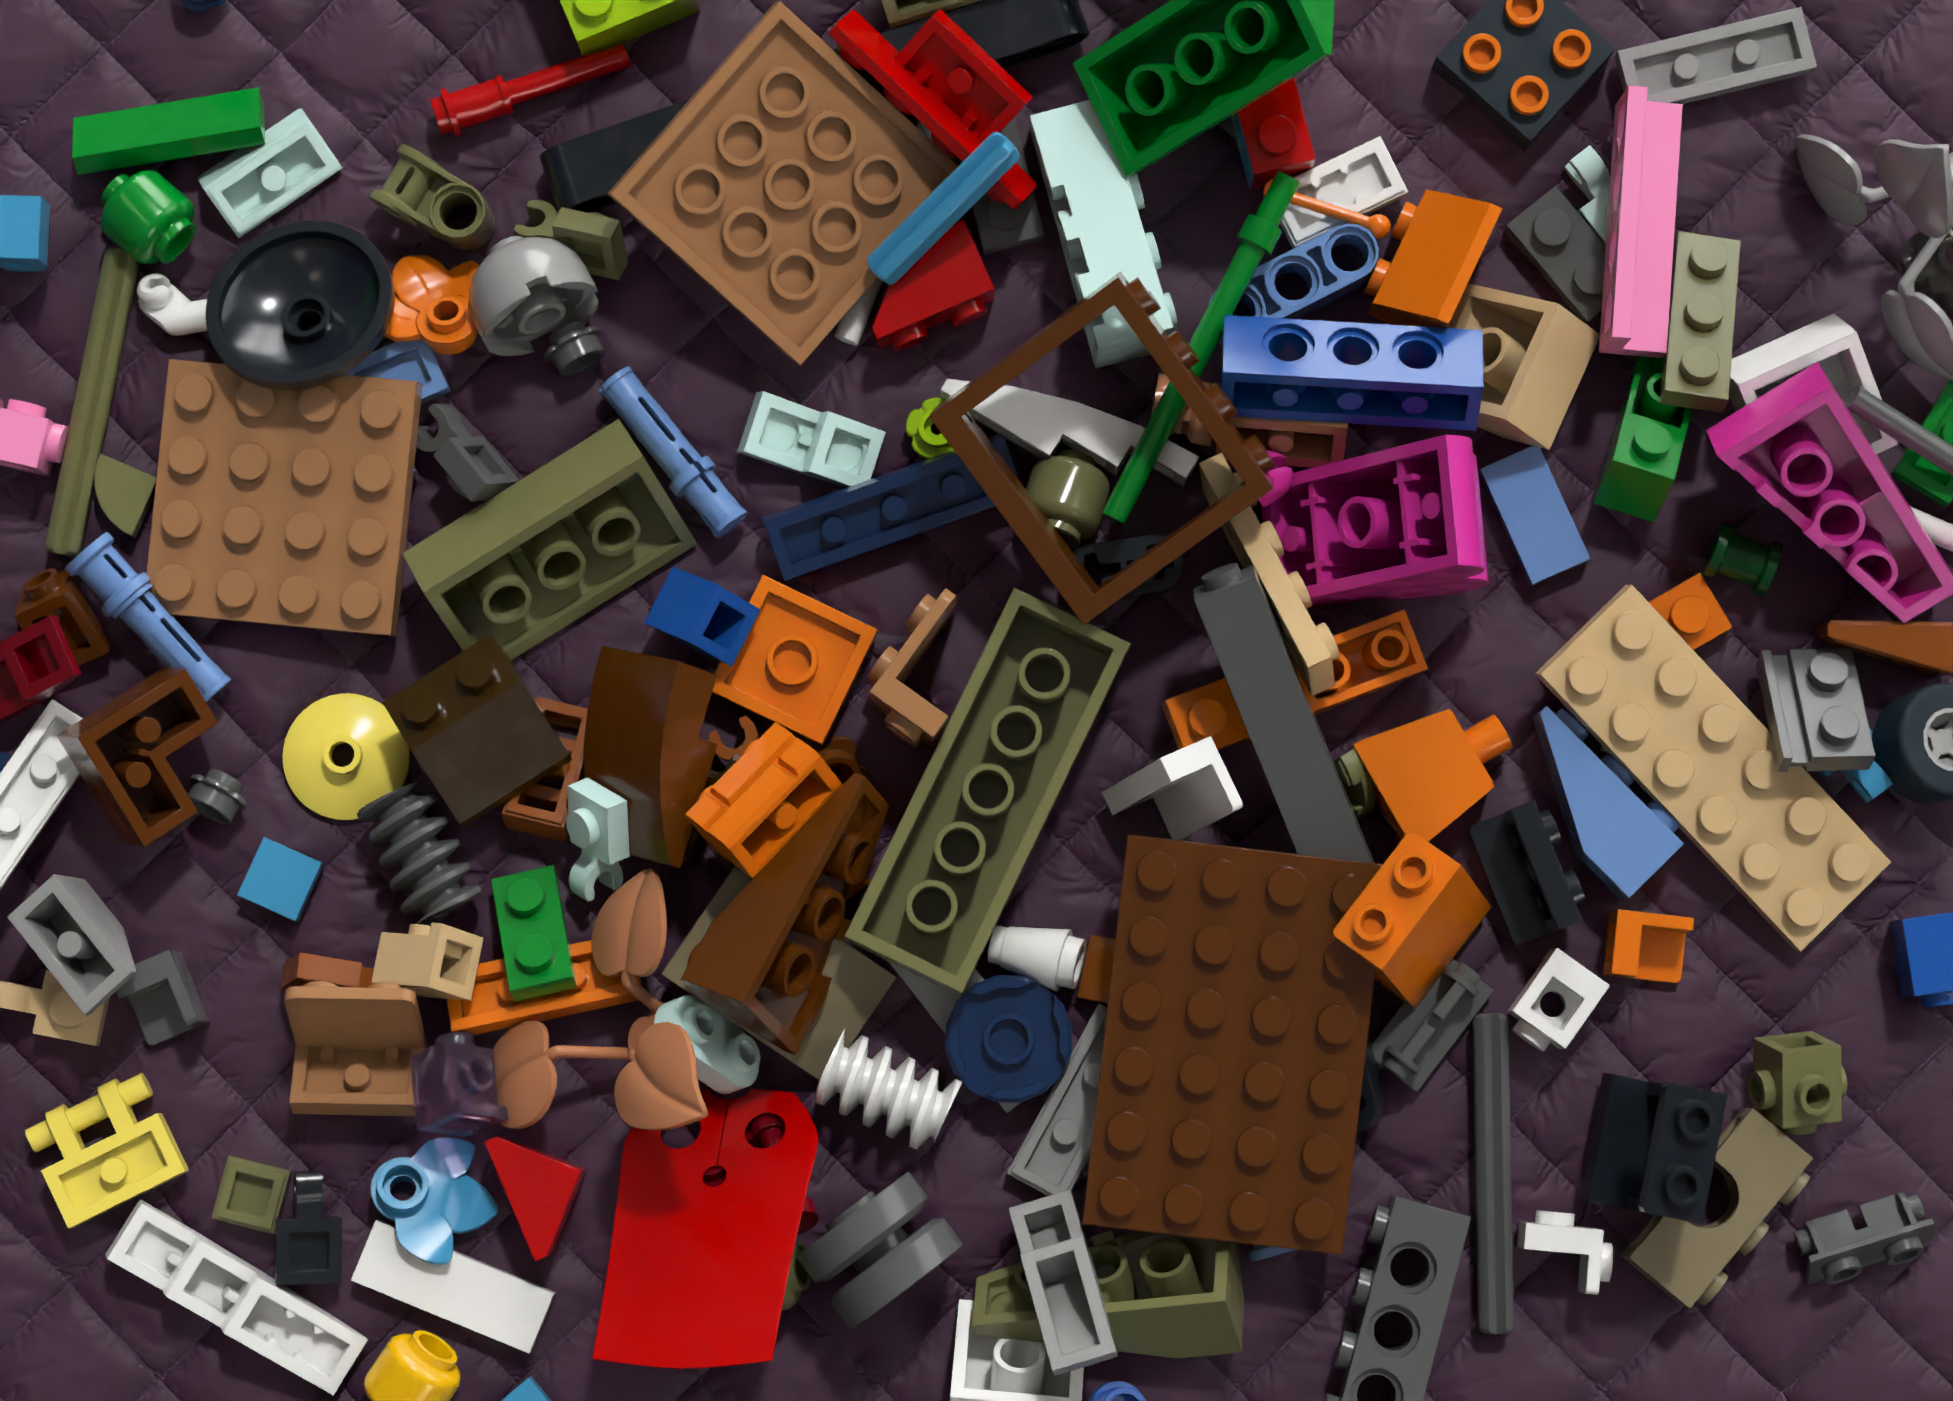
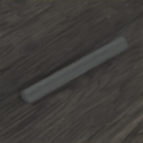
M1480 1013L1472 1019L1477 1325L1480 1332L1485 1334H1507L1512 1332L1514 1328L1508 1018L1501 1013Z

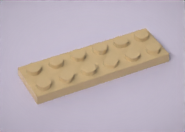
M1625 585L1535 673L1608 753L1623 766L1639 786L1676 820L1679 828L1794 950L1802 951L1891 863L1802 766H1789L1787 772H1778L1768 729L1633 585Z

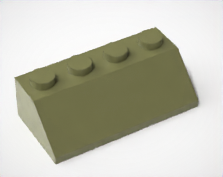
M617 419L408 549L402 555L424 595L463 651L492 633L512 660L697 545V542L620 419Z

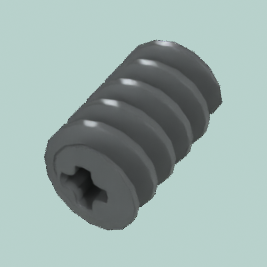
M415 782L370 802L359 809L357 816L362 823L381 822L370 832L368 840L373 846L391 845L378 861L383 869L402 868L389 885L394 892L413 891L400 908L405 915L424 914L416 923L423 925L461 908L471 902L483 890L480 885L460 887L458 881L472 867L469 862L449 863L447 858L461 845L459 839L438 840L437 834L450 820L448 816H427L426 811L439 797L437 793L417 794L415 788L420 782Z

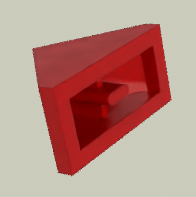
M496 1136L485 1141L484 1143L534 1261L554 1254L587 1169L505 1136Z

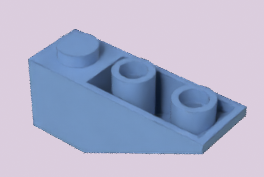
M1546 706L1532 719L1575 856L1620 901L1628 899L1684 844L1674 834L1679 825L1660 804L1651 800L1645 805L1628 788L1634 780L1614 758L1606 754L1600 760L1583 743L1588 737V733L1574 717L1563 709L1554 714Z

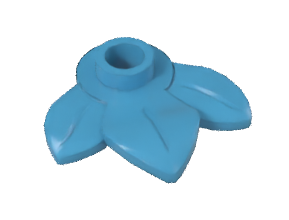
M436 1138L426 1142L412 1158L398 1157L385 1162L377 1169L372 1178L371 1197L374 1206L383 1216L395 1221L396 1234L400 1245L409 1254L424 1262L438 1265L450 1263L453 1254V1233L461 1234L476 1230L487 1224L498 1214V1206L487 1189L476 1180L465 1175L474 1157V1144L457 1138ZM403 1181L411 1183L416 1189L415 1194L405 1201L397 1200L391 1194L393 1186Z

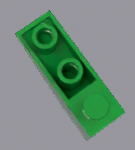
M1636 356L1606 451L1593 503L1654 522L1675 480L1692 408L1659 404L1663 358Z

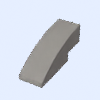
M1069 1189L1009 1208L1021 1251L1020 1257L1054 1376L1118 1357L1088 1242L1071 1190Z

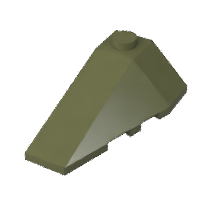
M1109 1230L1091 1237L1094 1246L1089 1247L1104 1300L1116 1351L1178 1359L1242 1352L1244 1295L1237 1242L1146 1231H1134L1114 1238L1112 1231ZM1022 1261L977 1277L971 1322L974 1335L1044 1343Z

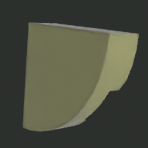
M100 453L94 476L95 490L100 506L113 524L128 535L137 538L155 497L157 477Z
M1354 748L1334 760V764L1359 822L1369 816L1374 809L1375 788L1361 758Z

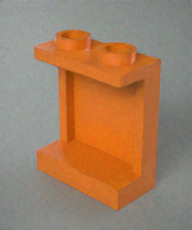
M1408 832L1334 928L1333 934L1337 940L1361 956L1375 970V981L1415 1009L1491 909V905L1461 864L1415 832Z

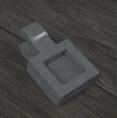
M447 403L432 404L428 408L431 415L438 421L439 430L435 436L428 426H418L416 447L426 452L436 451L433 456L447 472V481L458 494L469 499L471 502L487 501L519 481L483 436H472L462 423L460 414L453 406Z

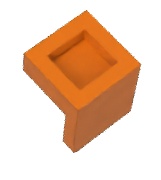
M1621 909L1610 911L1603 975L1678 983L1682 978L1686 933L1693 931L1694 918Z

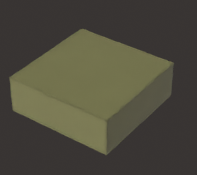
M228 1155L211 1218L275 1234V1218L282 1217L294 1171Z

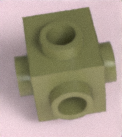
M1813 1031L1753 1038V1072L1748 1077L1747 1089L1754 1109L1768 1121L1777 1125L1781 1132L1792 1135L1811 1134L1817 1131V1124L1842 1121V1099L1845 1098L1847 1093V1077L1841 1065V1045Z

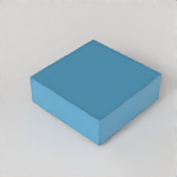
M263 837L237 895L299 922L325 863Z

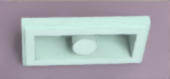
M299 108L265 131V144L236 150L201 174L198 180L236 236L240 238L343 167L303 109Z

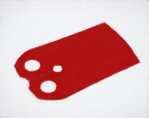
M710 1089L700 1090L708 1116L699 1120L701 1128L699 1136L691 1145L685 1148L675 1149L665 1145L661 1139V1131H650L632 1127L625 1139L622 1151L610 1256L592 1359L673 1369L712 1368L773 1361L791 1260L819 1140L816 1127L808 1110L795 1093L751 1089L748 1094L728 1101L712 1095ZM765 1113H772L781 1117L785 1123V1133L777 1144L761 1149L755 1148L748 1143L745 1137V1130L753 1118ZM716 1165L723 1167L726 1171L724 1182L715 1187L707 1186L703 1181L705 1171Z

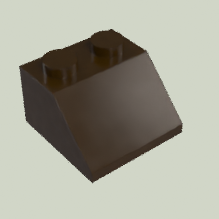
M492 633L382 702L411 752L463 828H466L573 760L517 667Z

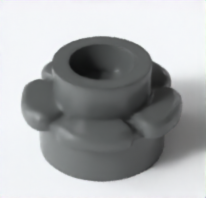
M573 321L561 326L549 336L552 345L544 353L545 360L552 361L561 376H570L588 369L605 355V350L599 340V336L602 334L601 329L597 326L585 327L582 321Z
M210 769L206 777L200 774H193L190 777L189 782L193 786L188 796L197 811L203 816L218 823L229 825L237 811L241 812L243 809H246L247 802L240 795L243 785L232 776L217 769Z

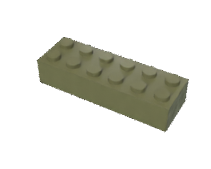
M1016 588L1013 589L845 934L847 942L962 997L1127 655L1131 643L1089 623L1084 625L1079 618Z

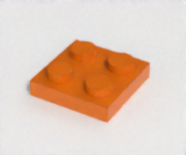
M762 575L749 602L761 610L732 667L722 662L719 663L714 673L717 675L712 693L773 723L777 722L782 727L823 746L878 634V629Z

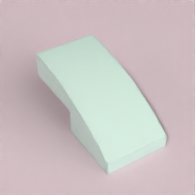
M761 391L756 392L737 452L847 488L871 479L886 432L830 411L819 412Z

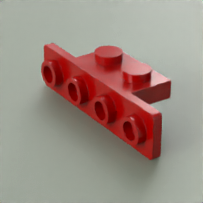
M941 9L932 15L900 52L855 10H851L829 31V35L838 43L837 49L850 65L859 70H866L884 87L886 98L896 109L908 115L913 114L930 131V137L940 151L951 158H959L962 162L991 133L996 131L1000 133L1033 98ZM1015 163L986 194L993 200L1000 203L1005 202L1009 207L1016 210L1037 187V183Z

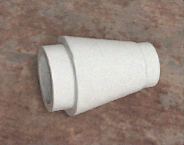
M997 925L989 944L988 962L1000 965V967L1015 974L1032 979L1055 992H1058L1060 987L1075 989L1084 963L1086 940L1073 937L1071 929L1011 926L1008 928Z

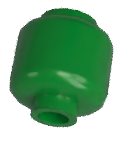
M154 170L140 171L130 177L127 174H121L109 183L101 196V203L104 205L100 216L101 230L140 264H153L159 260L163 264L169 263L181 255L194 238L196 233V226L192 223L194 220V205L185 195Z

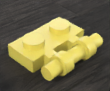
M143 1073L121 1083L115 1078L99 1086V1094L71 1108L62 1104L46 1112V1120L25 1130L26 1137L36 1153L57 1143L64 1159L41 1170L68 1229L89 1221L189 1171L163 1114L156 1113L138 1122L133 1113V1105L153 1096L152 1088ZM109 1117L116 1134L86 1148L81 1139L80 1131Z

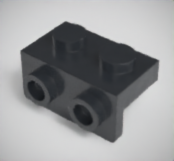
M1533 800L1469 827V837L1510 940L1514 945L1523 944L1583 921L1578 908L1586 906V899L1574 871L1571 869L1563 872L1554 850V848L1562 845V839L1556 822L1548 809L1539 812L1536 802Z

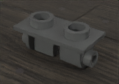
M1452 959L1414 1009L1404 1002L1372 1043L1375 1061L1415 1092H1418L1494 990L1481 981L1482 977L1462 962L1459 964Z
M1899 1192L1859 1205L1858 1210L1866 1228L1856 1231L1847 1209L1803 1222V1229L1793 1232V1237L1801 1257L1812 1254L1808 1256L1805 1278L1807 1284L1824 1279L1828 1284H1838L1858 1276L1863 1271V1267L1887 1260L1889 1265H1899L1921 1256L1925 1251L1924 1248L1930 1247L1934 1221L1930 1218L1917 1222L1918 1220L1925 1219L1924 1208L1919 1196L1914 1194L1906 1197L1903 1192Z

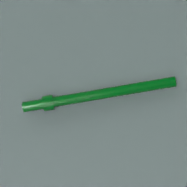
M1277 172L1256 214H1248L1236 237L1241 243L1189 342V345L1200 360L1192 366V369L1199 378L1223 334L1224 315H1233L1263 255H1271L1282 234V230L1278 226L1300 185L1296 179L1287 174ZM1169 381L1102 511L1103 515L1120 524H1125L1187 404L1171 381Z

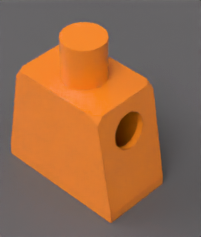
M1447 709L1360 740L1353 744L1348 751L1356 749L1374 784L1375 798L1400 841L1408 832H1415L1429 842L1495 787L1483 764L1511 749L1513 745L1502 723L1494 714L1463 731L1454 713Z

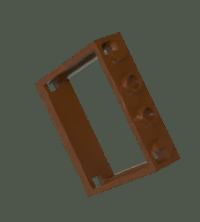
M1121 271L934 408L929 416L1084 625L1274 488V479L1269 474V471L1276 467V464L1265 451L1264 445L1255 435L1244 440L1230 420L1238 414L1231 400L1216 382L1206 388L1192 369V366L1200 360L1187 340L1178 330L1167 335L1153 316L1161 307L1151 291L1146 289L1138 277L1129 283ZM1115 305L1244 482L1103 584L1097 586L969 414V411Z

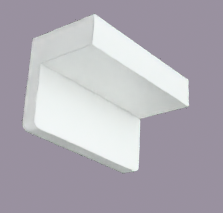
M1211 736L1159 758L1102 792L1112 815L1153 798L1172 839L1175 840L1186 839L1243 807V802Z

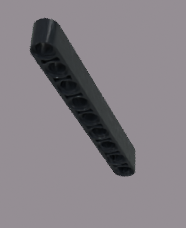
M981 0L944 12L1004 70L1074 46L1090 35L1078 0ZM932 16L880 34L900 52ZM837 48L833 49L843 60H845L841 56ZM850 65L886 98L884 87L866 70H859ZM690 99L560 143L540 154L539 158L558 212L561 207L589 213L616 204L617 202L607 193Z

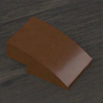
M601 646L587 711L584 743V779L588 777L627 800L629 853L631 856L680 868L693 827L685 813L697 802L700 794L704 791L718 745L699 738L717 675L680 661Z

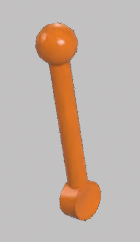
M1271 179L1270 181H1268V182L1266 183V185H1265V187H1264V190H1263V196H1264V197H1265V195H1266V193H1267V191H1268V189H1269V187H1270V185H1271L1273 179ZM1297 192L1290 204L1350 224L1360 225L1368 229L1376 239L1386 237L1391 230L1389 219L1382 214L1368 217Z

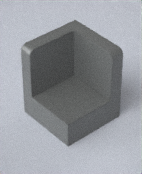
M167 950L135 964L137 973L116 991L119 999L130 1000L146 1042L149 1045H158L210 1022L180 951Z

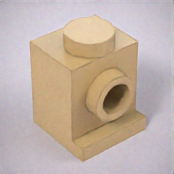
M431 923V926L410 924L408 934L381 932L371 983H394L414 991L416 997L471 1001L483 937L442 923Z

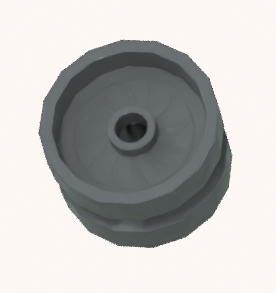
M909 1171L878 1195L871 1191L825 1226L828 1232L796 1256L815 1283L828 1282L851 1264L856 1269L858 1274L838 1289L831 1301V1305L850 1330L920 1280L963 1245L944 1218L931 1219L908 1237L900 1228L921 1212L928 1200V1196Z

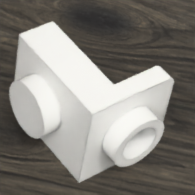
M1536 1210L1535 1223L1518 1221L1516 1247L1529 1250L1580 1254L1578 1292L1598 1295L1600 1281H1610L1613 1264L1612 1243L1603 1242L1604 1230L1574 1226L1575 1214Z

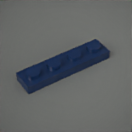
M1000 433L989 437V441L1018 478L1003 434ZM952 450L762 517L784 581L987 510L995 507V505L956 452Z

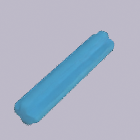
M997 131L991 133L868 256L867 264L873 273L889 285L895 284L1019 160L1020 153L1014 144Z

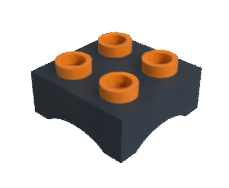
M1488 0L1436 56L1431 69L1480 107L1525 152L1563 108L1609 61L1615 48L1561 0Z

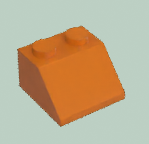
M1428 189L1425 190L1418 206L1406 201L1390 235L1401 241L1392 263L1379 258L1364 290V293L1375 297L1368 315L1389 325L1447 328L1503 208L1489 202Z

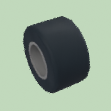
M1933 684L1892 699L1879 714L1872 733L1875 752L1874 761L1892 781L1893 785L1890 787L1896 794L1916 803H1939L1953 799V684Z

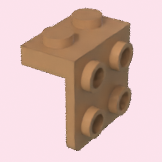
M947 588L944 589L937 600L929 594L921 600L905 624L909 627L906 631L910 635L899 652L889 646L867 676L871 679L869 685L873 687L870 690L872 705L887 715L884 719L886 723L885 728L913 749H916L921 741L934 749L949 723L948 715L903 684L957 609V596Z
M313 981L303 986H293L286 989L284 1005L296 1044L290 1093V1106L293 1114L422 1116L428 1046L414 991L388 982L374 983L368 988L338 987L333 983L325 981Z

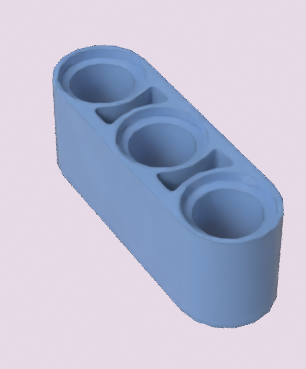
M1347 223L1337 226L1258 266L1239 302L1245 304L1251 310L1252 316L1300 319L1357 290L1368 281L1378 261L1379 248L1376 238L1368 229L1357 224ZM1342 244L1353 245L1363 254L1364 266L1352 272L1343 271L1334 264L1331 250ZM1284 273H1296L1307 282L1309 292L1302 299L1287 300L1277 292L1274 284L1275 279ZM1222 336L1218 342L1220 345H1222Z

